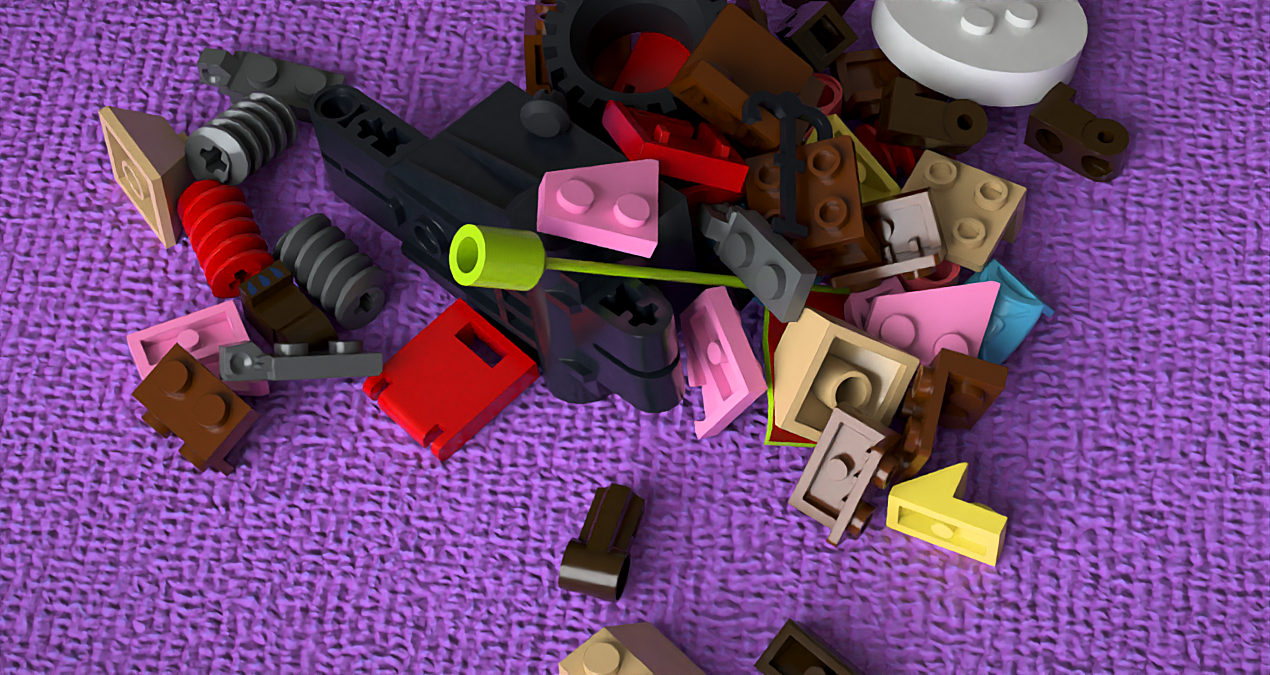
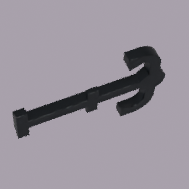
M757 91L743 103L742 122L753 125L756 122L762 121L758 106L773 110L777 118L780 119V153L776 152L773 155V165L780 167V218H772L771 229H773V233L791 239H806L808 237V227L796 223V172L801 174L805 172V161L796 159V119L806 121L815 127L817 142L833 138V129L824 113L814 107L802 104L799 97L794 93L785 91L780 95H775L766 91Z

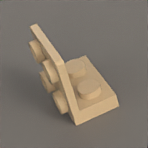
M927 149L900 192L902 194L931 187L948 249L944 259L975 272L984 270L1001 239L1013 244L1022 228L1027 193L1026 187Z

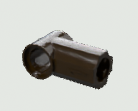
M611 483L607 487L597 488L579 538L572 537L565 549L558 577L560 589L618 603L624 591L631 562L630 550L645 513V499L636 495L630 487Z

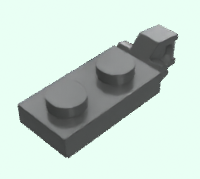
M204 48L197 61L200 83L218 87L220 93L230 97L231 104L239 102L241 98L254 91L269 92L288 104L297 120L313 124L309 111L311 98L327 86L336 84L347 85L346 75L252 52L235 51L234 55L226 50Z
M727 201L715 204L701 202L694 218V223L705 237L716 241L713 250L716 255L720 256L719 259L741 279L745 286L781 323L798 322L818 271L781 235L773 233L771 225L756 210H745L739 205H730Z
M247 340L219 345V377L223 381H278L380 376V373H383L382 353L364 350L363 340L329 341V351L309 352L308 342L274 343V353L266 354L252 341Z

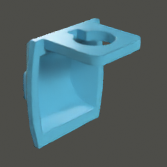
M992 259L987 263L983 271L976 272L963 285L988 281L1001 283L977 356L978 359L1000 365L1026 338L1042 313L1051 317L1056 311L1022 279L1002 266L996 259Z

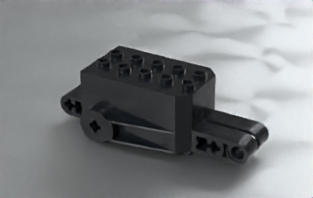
M507 81L491 90L430 137H427L350 85L336 84L327 86L311 98L309 111L329 185L335 195L403 242L401 251L404 256L424 269L430 278L456 299L461 298L534 360L542 370L545 386L554 397L567 403L588 404L601 401L615 393L635 408L646 413L656 414L669 411L681 402L686 388L677 334L682 331L680 314L701 294L700 284L545 269L538 283L528 291L464 286L459 284L452 275L449 254L452 240L457 231L464 225L472 224L533 231L541 239L547 257L698 272V260L695 256L691 230L692 221L689 217L687 197L661 179L658 180V244L650 258L537 231L538 190L546 172L629 162V160L572 121H570V127L565 134L549 138L533 134L523 125L520 119L521 108L526 102L532 100L533 96L512 82Z

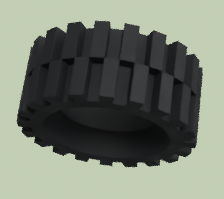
M555 0L557 12L548 10L544 21L547 35H542V48L551 92L552 90H557L566 97L570 121L591 135L594 134L595 137L604 136L610 139V143H615L602 124V117L607 102L615 100L622 102L626 108H636L689 121L695 129L698 128L701 122L709 123L667 89L668 87L648 93L632 94L617 92L602 85L593 76L591 71L595 60L604 48L620 37L637 32H656L670 36L683 44L692 53L723 7L728 4L726 0Z

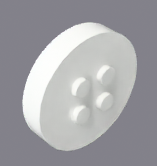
M875 0L871 15L872 31L879 47L902 72L936 92L955 99H969L980 105L1015 107L1039 103L1060 81L1068 85L1075 73L1088 34L1086 16L1078 0Z

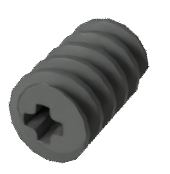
M254 91L241 98L239 102L232 104L227 110L219 113L214 119L206 122L203 127L191 133L186 140L184 151L187 165L194 177L199 181L209 179L218 180L222 185H238L244 182L248 176L255 174L259 168L269 164L271 159L280 156L284 150L294 145L298 139L299 132L296 116L289 105L278 96L269 92Z
M315 213L306 217L299 224L286 231L278 240L272 254L274 261L280 260L292 273V278H295V282L303 290L308 291L309 296L318 304H321L323 309L332 318H336L337 323L345 330H357L376 319L383 309L386 300L385 292L382 291L387 281L386 272L379 266H373L372 259L366 253H359V247L351 239H345V233L337 226H331V220L325 214Z

